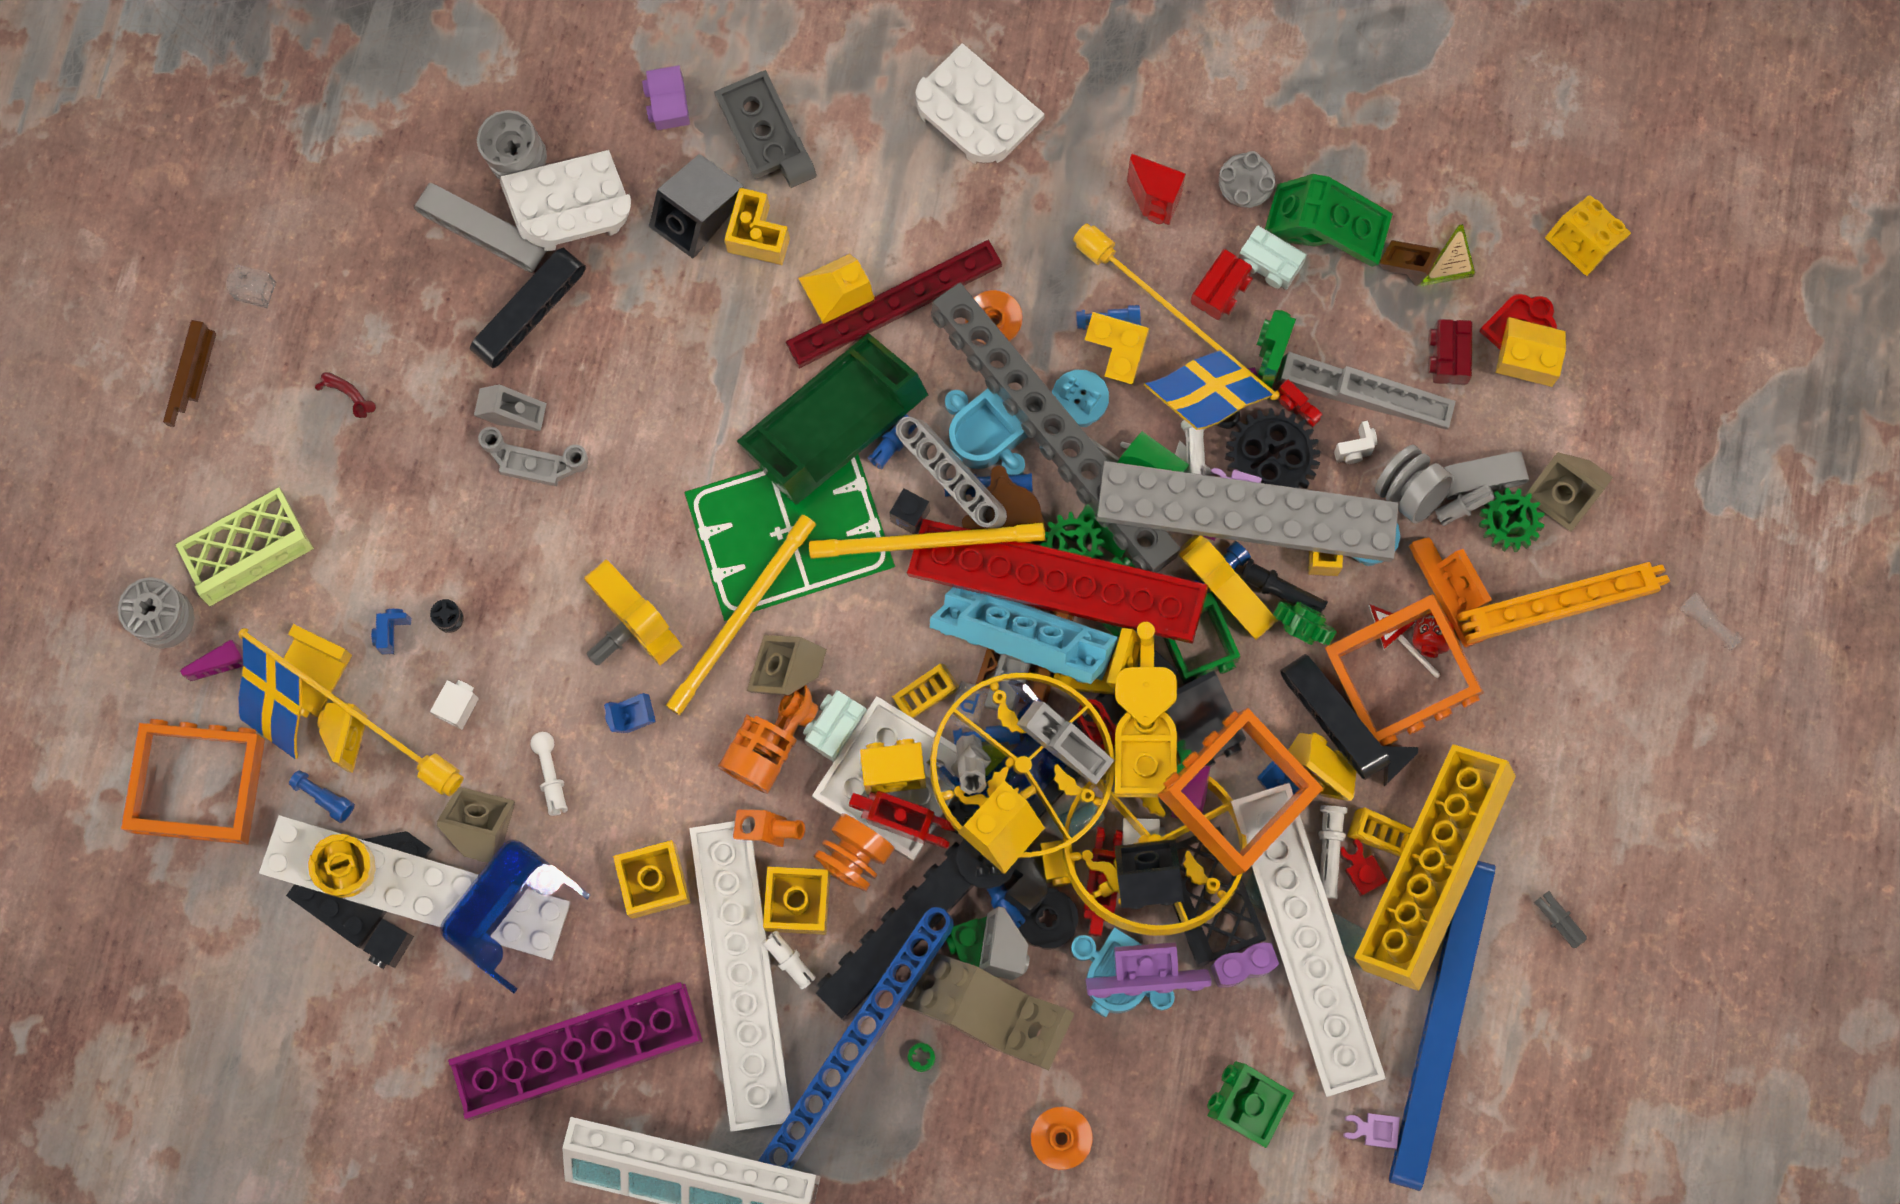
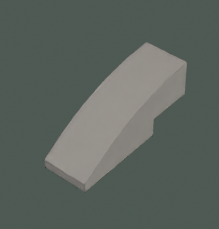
M1035 700L1017 723L1021 729L1044 748L1095 785L1114 762L1107 753L1075 725L1065 721L1045 702Z

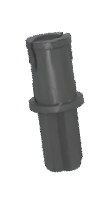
M622 622L611 632L606 631V636L587 652V656L595 665H600L618 648L620 650L623 649L622 645L632 637L633 634Z
M1550 891L1543 895L1550 904V907L1541 897L1534 902L1552 923L1550 925L1551 928L1555 927L1572 948H1577L1586 941L1587 936L1569 916L1571 912H1566Z

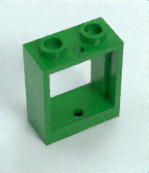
M1213 592L1206 595L1201 614L1208 612L1227 656L1188 671L1176 641L1163 637L1183 684L1192 682L1213 670L1215 672L1219 671L1220 674L1229 672L1236 668L1235 664L1238 663L1241 657Z

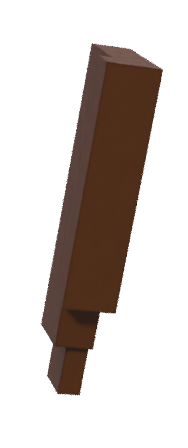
M191 320L163 420L170 427H175L178 412L185 413L189 400L195 402L199 400L216 338V332L210 330L201 321Z

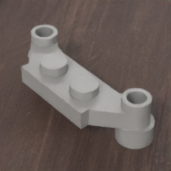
M495 427L482 429L478 436L480 445L499 464V473L504 476L557 487L558 481L576 472H583L588 466V455L580 445H570L565 449L563 456L508 445L504 442L500 431ZM492 441H496L495 444L490 445ZM576 459H581L578 463H574Z

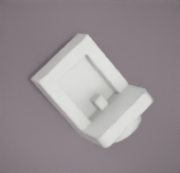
M1363 421L1358 429L1360 439L1337 444L1334 451L1337 463L1345 461L1346 464H1353L1362 461V457L1371 456L1377 445V435L1374 428L1370 429L1368 421Z

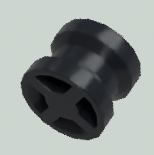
M449 599L437 601L430 610L432 622L443 632H455L463 624L464 615L462 610L455 602Z
M955 801L948 806L952 815L962 826L974 815L972 807L965 805L961 801ZM956 829L955 831H951L953 833L959 834Z

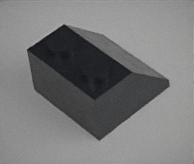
M1176 839L1114 846L1121 908L1140 909L1147 905L1156 904L1168 906L1183 901Z

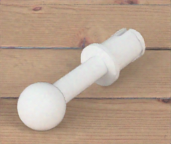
M538 732L532 737L530 745L533 752L538 754L545 779V782L540 785V789L545 793L548 814L556 816L561 814L560 809H562L563 813L568 811L562 790L564 781L556 778L551 751L554 748L553 737L547 732Z

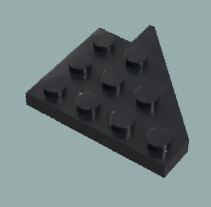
M407 831L361 839L425 859L433 850ZM295 884L286 895L357 948L362 947L387 913L380 909Z

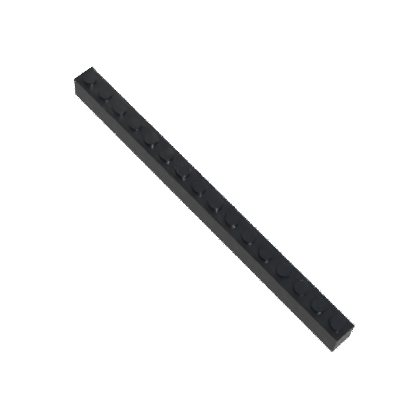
M1154 649V667L1168 668L1177 677L1178 671ZM1100 693L1094 700L1099 701L1103 705L1111 721L1117 727L1120 719L1127 711L1117 703L1115 695ZM1089 714L1083 715L1086 721L1094 722ZM1074 720L1072 724L1075 725L1081 732H1083L1079 724L1077 723V720ZM1050 752L1044 759L1041 756L1037 757L1032 762V767L1029 771H1031L1030 773L1052 806L1065 793L1058 789V783L1053 780L1056 775L1054 765L1058 764L1075 781L1081 775ZM1018 777L1011 786L1013 789L1019 788L1018 793L1031 786L1027 777L1023 780ZM1037 793L1026 799L1039 819L1047 812ZM955 842L945 852L944 855L947 858L940 866L935 863L925 872L923 877L926 880L918 888L913 885L903 895L902 899L905 902L897 910L892 907L881 918L883 924L876 931L870 929L860 939L859 942L862 946L855 953L850 950L838 962L841 967L833 976L827 973L816 985L819 988L816 995L842 1021L874 990L923 915L934 907L942 908L949 913L974 887V885L966 882L959 871L957 852L960 844L958 842ZM980 856L978 857V860L983 861L984 858ZM934 916L931 920V928L933 929L944 916ZM918 941V942L914 945V948H915L921 941Z

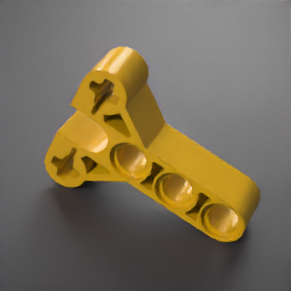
M1193 535L1180 547L1179 557L1204 584L1208 585V588L1255 640L1278 621L1206 538L1201 535Z
M607 559L584 577V580L629 629L659 666L683 647L677 637L668 629L670 627L657 609L648 600H645Z

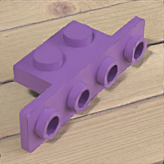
M1176 942L1114 947L1116 976L1085 979L1087 994L1089 996L1093 995L1096 998H1107L1112 994L1118 993L1135 996L1140 995L1143 991L1169 993L1173 989L1182 988L1198 991L1204 987L1211 986V977L1208 969L1178 971Z

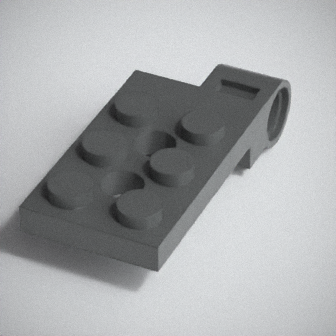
M766 70L714 91L715 97L754 179L781 169L789 187L793 188L817 177L814 165L800 137L797 136ZM755 101L760 106L755 112H748L744 109L745 104ZM760 125H767L771 128L770 133L766 136H759L755 131Z

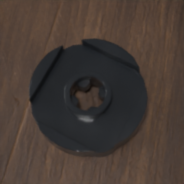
M1048 888L1047 898L1029 916L1020 911L1021 915L1025 918V923L1021 924L1019 930L1029 944L1045 950L1059 948L1074 936L1079 919L1077 907L1074 901L1065 893L1054 888ZM1049 910L1050 915H1056L1057 920L1052 921L1051 927H1047L1045 923H1040L1039 918L1043 917V911Z

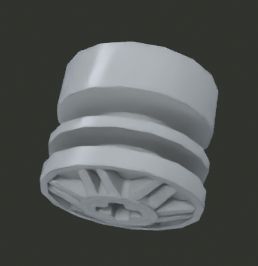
M510 110L496 112L488 117L479 128L476 139L478 150L499 180L501 176L545 166L547 160L546 146L528 117L520 112Z
M1412 444L1400 451L1386 466L1377 480L1375 493L1382 498L1386 497V501L1398 502V511L1412 523L1417 524L1426 519L1444 500L1452 487L1454 475L1438 463L1430 465L1431 457L1425 453L1422 454V450Z
M149 577L137 580L126 588L118 604L119 620L125 630L150 647L159 649L174 647L184 641L192 631L195 620L193 606L186 596L163 579ZM150 608H153V609L156 608V610H155L154 612H152V611H149V612H148V610H149Z

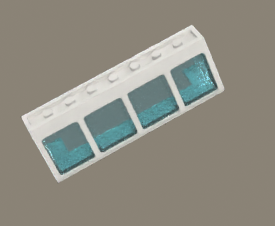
M570 1117L562 1148L565 1181L659 1204H814L821 1178L820 1176L574 1117Z

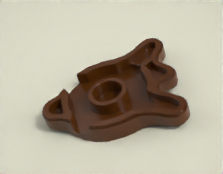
M994 466L991 470V484L986 488L1006 510V522L1000 528L1014 527L1021 524L1044 523L1045 532H1048V524L1043 519L1041 506L1034 493L1014 483L1004 466ZM992 507L987 509L985 513V519L988 523L995 518V510ZM969 514L965 515L962 519L963 528L971 530L989 529L978 525Z

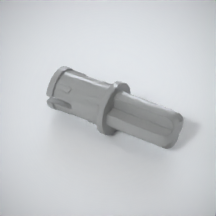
M1484 485L1465 496L1458 495V499L1435 509V512L1442 525L1446 526L1466 514L1470 516L1472 510L1492 501L1495 497L1491 488Z

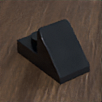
M1382 746L1391 761V764L1384 768V786L1418 754V747Z

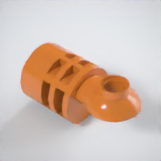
M807 685L788 696L784 695L778 707L779 715L775 724L756 715L753 718L746 714L744 722L736 732L733 742L730 743L718 765L719 769L743 784L768 794L781 771L783 763L786 762L791 748L797 742L793 735L798 725L806 727L817 714L818 705L812 702V695Z

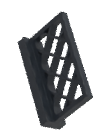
M1216 827V829L1223 835L1221 827ZM1196 836L1176 843L1177 851L1183 848L1195 853L1193 856L1195 860L1198 855L1215 861L1208 878H1212L1217 864L1221 863L1216 857L1200 851L1203 843ZM1199 842L1197 849L1190 846ZM1179 865L1180 870L1186 872L1185 868ZM1185 875L1184 879L1181 876L1183 901L1181 903L1188 920L1198 917L1197 911L1201 902L1211 907L1215 906L1216 903L1203 898L1206 892V885H1204L1200 897L1188 892L1185 886L1188 877ZM1232 875L1228 885L1220 882V887L1226 889V893L1231 888L1236 876ZM1242 878L1238 884L1239 890L1236 889L1234 892L1242 896L1244 901L1240 914L1225 907L1221 910L1238 918L1232 933L1215 927L1220 912L1215 915L1211 925L1203 923L1196 928L1184 932L1198 968L1217 960L1225 954L1240 951L1266 940ZM1191 898L1198 901L1195 908L1193 906ZM1172 904L1178 917V920L1181 923V919L1179 917L1175 904ZM1246 908L1250 918L1243 916ZM1241 919L1253 924L1258 936L1248 940L1235 936ZM1202 926L1209 929L1207 936L1205 935ZM1212 931L1229 937L1225 949L1212 953L1208 943ZM1233 939L1240 942L1230 946Z

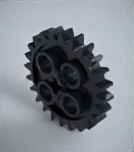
M1272 408L1269 409L1267 416H1264L1262 411L1258 410L1256 419L1248 414L1245 419L1246 424L1240 421L1237 423L1236 427L1239 432L1231 431L1230 438L1233 441H1228L1226 448L1232 452L1226 453L1225 460L1233 462L1227 466V471L1237 470L1262 478L1261 483L1292 488H1299L1301 486L1307 489L1310 484L1307 479L1314 480L1316 476L1312 469H1318L1320 466V462L1314 459L1320 457L1321 451L1313 449L1318 445L1319 440L1310 439L1314 430L1308 429L1305 431L1303 429L1306 423L1305 420L1300 421L1298 424L1294 422L1296 418L1295 413L1288 419L1285 417V409L1280 411L1279 416H1275ZM1273 431L1281 432L1284 439L1281 441L1273 440L1270 433ZM1291 441L1295 443L1294 446L1284 448ZM1247 446H1255L1259 449L1260 454L1256 456L1249 455L1245 448ZM1270 451L1271 454L1279 452L1277 459L1274 456L1266 459L1268 452ZM1295 455L1299 458L1300 463L1297 465L1289 464L1286 456ZM1259 462H1262L1260 466L1255 469H1252L1250 467L1251 465H1255ZM1265 469L1271 470L1275 473L1276 478L1272 480L1265 479L1261 471Z

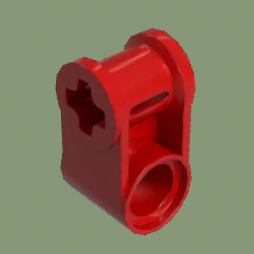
M1089 699L1088 701L1105 723L1114 749L1116 725L1111 721L1099 701ZM1081 705L1079 706L1077 713H1078L1081 709H1083V707H1082ZM1081 714L1076 719L1081 730L1106 753L1104 743L1100 744L1103 742V739L1095 722L1086 721Z

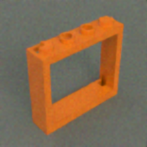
M1433 594L1325 647L1358 717L1382 746L1398 741L1396 736L1405 731L1410 735L1425 728L1424 722L1435 718L1437 722L1453 714L1451 709L1461 704L1463 708L1473 705V703L1480 701L1478 696L1484 694L1436 596ZM1432 612L1469 687L1377 732L1341 657Z
M1249 708L1239 713L1234 710L1228 717L1224 718L1222 721L1224 727L1218 733L1214 730L1202 741L1205 747L1199 753L1196 751L1192 752L1182 762L1185 767L1179 774L1173 772L1163 783L1165 788L1157 795L1233 876L1245 873L1324 789ZM1243 728L1299 790L1253 839L1238 852L1181 790Z
M150 719V724L139 723L121 829L130 834L248 845L265 739L256 734L255 729L240 727L238 732L227 731L225 726L209 725L208 729L197 728L198 725L195 723L180 722L179 726H170L168 721ZM153 735L246 744L233 828L139 819Z

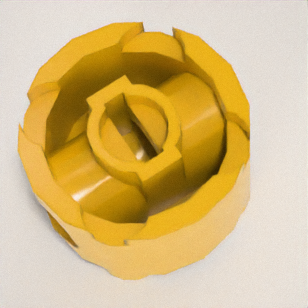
M345 834L330 835L319 841L308 861L309 875L314 885L323 892L340 898L354 897L365 891L372 884L376 871L375 858L370 848L359 839Z

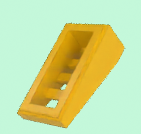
M940 663L897 692L892 698L903 713L911 718H915L959 690L960 687L946 665ZM936 676H941V678L947 685L945 689H942L941 685L935 678ZM928 681L937 693L935 696H932L925 685ZM917 688L921 690L927 700L926 702L922 703L915 692ZM909 694L917 708L912 710L904 696Z
M1363 807L1355 811L1347 837L1354 840L1358 839L1361 843L1401 857L1413 828ZM1369 820L1365 832H1363L1366 821ZM1376 824H1379L1380 828L1378 830L1377 836L1374 837L1373 833ZM1388 828H1390V829H1392V831H1391V834H1390V837H1389V840H1388V843H1387V842H1385L1384 840H1385V837H1386ZM1399 833H1404L1400 847H1396Z

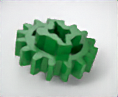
M1505 488L1503 496L1498 491L1494 492L1495 498L1484 504L1487 509H1482L1479 513V516L1485 518L1479 523V527L1487 528L1483 537L1488 538L1491 536L1493 538L1491 546L1494 547L1500 543L1504 552L1509 546H1512L1514 552H1518L1521 544L1524 548H1529L1531 540L1537 541L1540 537L1537 531H1542L1544 528V524L1538 521L1545 514L1536 510L1540 506V502L1532 504L1530 502L1532 494L1529 493L1526 497L1521 496L1522 491L1520 488L1517 489L1515 494H1511L1510 489ZM1509 502H1510V503H1516V504H1515V505H1507V504H1505V503H1509ZM1526 511L1529 514L1530 521L1527 519ZM1517 512L1516 520L1506 528L1508 519ZM1493 519L1497 521L1498 530L1494 525ZM1507 535H1517L1518 537H1507Z
M1069 512L1068 519L1064 520L1061 515H1058L1059 523L1056 525L1052 522L1048 523L1051 531L1050 533L1045 532L1047 542L1041 543L1040 546L1054 549V540L1057 537L1060 543L1058 550L1091 558L1096 556L1103 557L1104 554L1098 547L1104 546L1105 541L1097 539L1103 532L1100 528L1093 530L1096 523L1093 519L1086 523L1083 513L1079 515L1078 519H1075L1074 514ZM1068 526H1079L1076 530L1066 531L1064 529ZM1089 535H1091L1092 538V548L1090 552L1086 549V541L1088 540ZM1064 537L1072 541L1077 540V544L1082 552L1072 547L1069 548Z
M1280 601L1273 613L1276 619L1284 624L1285 632L1310 645L1314 641L1330 645L1337 631L1333 630V627L1327 625L1325 622L1326 618H1324L1325 615L1301 602H1297L1296 605L1292 606L1287 602Z

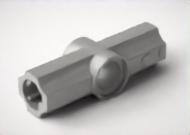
M974 734L961 736L956 743L957 760L951 766V769L959 778L962 791L968 795L981 793L987 786L985 768L991 762V758L982 750L981 739Z

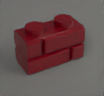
M1439 319L1434 329L1430 328L1428 345L1433 346V356H1429L1428 373L1433 374V382L1437 384L1466 385L1472 377V321Z

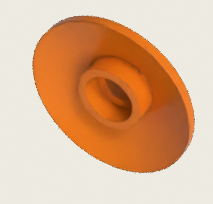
M998 290L985 291L974 297L975 301L990 319L997 318L999 320L996 326L1011 341L1018 334L1022 326L1023 316L1018 302L1008 293ZM975 339L978 342L986 345V343L983 340Z
M1054 1107L1043 1112L1035 1121L1031 1131V1145L1036 1157L1046 1166L1057 1170H1067L1081 1164L1088 1156L1093 1143V1134L1089 1122L1081 1113L1069 1107ZM1061 1132L1067 1136V1142L1063 1145L1058 1144L1055 1140L1056 1135Z

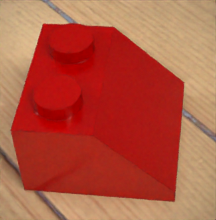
M1131 154L1127 182L1142 215L1146 216L1153 223L1170 225L1182 196L1186 173Z

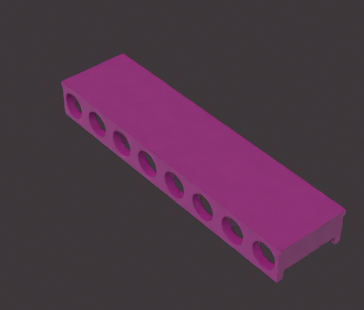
M678 982L449 1059L448 1062L453 1071L464 1110V1118L471 1121L703 1043V1039L686 984Z

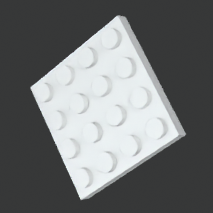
M876 696L813 793L812 798L840 816L844 813L860 821L895 847L894 850L914 861L924 844L868 824L867 820L861 818L862 811L849 807L848 804L853 793L869 797L864 787L861 749H866V745L881 742L884 743V746L897 745L896 741L914 739L915 743L921 742L926 788L887 794L928 808L935 812V816L942 818L944 813L935 797L930 776V755L936 733ZM942 736L939 740L936 758L938 783L941 792L947 790L954 792L955 787L960 786L959 778L951 769V766L957 760V749L955 744ZM954 797L945 801L947 806L950 805ZM932 824L929 834L933 832L936 825Z

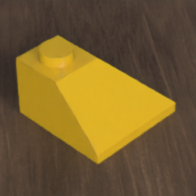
M851 254L799 277L803 289L823 324L874 300L870 281L859 261Z
M326 703L325 710H322L318 717L317 726L320 728L319 733L332 761L345 771L353 773L365 724L337 704ZM346 703L354 710H356L358 713L363 715L365 718L368 717V715H366L356 705Z

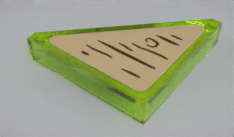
M1463 224L1458 225L1440 252L1428 276L1421 282L1422 286L1474 277L1475 269Z

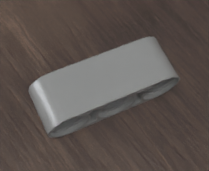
M1511 452L1444 467L1454 475V482L1446 495L1448 500L1458 499V495L1465 496L1484 485L1489 486L1493 492L1517 487L1529 481L1522 452Z

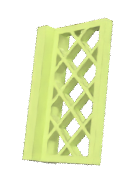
M280 487L175 544L196 585L194 587L198 595L209 606L214 605L314 549ZM277 499L280 500L281 506L277 515L265 513L269 503ZM248 515L256 516L251 529L239 527L242 518ZM263 518L275 520L270 533L258 531ZM282 522L292 524L295 531L284 537L277 535ZM222 529L230 531L225 544L214 542L216 533ZM237 532L249 535L244 548L232 546ZM256 536L268 539L265 548L259 551L251 550ZM195 544L204 545L199 558L189 556L186 549ZM211 547L223 549L218 562L206 560ZM230 551L242 553L238 563L232 566L225 564ZM203 566L214 567L213 576L202 582L200 574Z

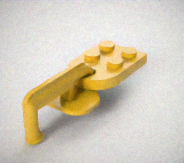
M1142 622L1137 627V634L1141 640L1140 667L1125 668L1116 677L1115 698L1117 703L1127 713L1120 719L1115 733V797H1158L1157 795L1165 788L1163 785L1166 781L1165 779L1173 772L1177 773V731L1173 720L1165 713L1176 702L1177 679L1170 669L1154 667L1155 628L1150 622Z

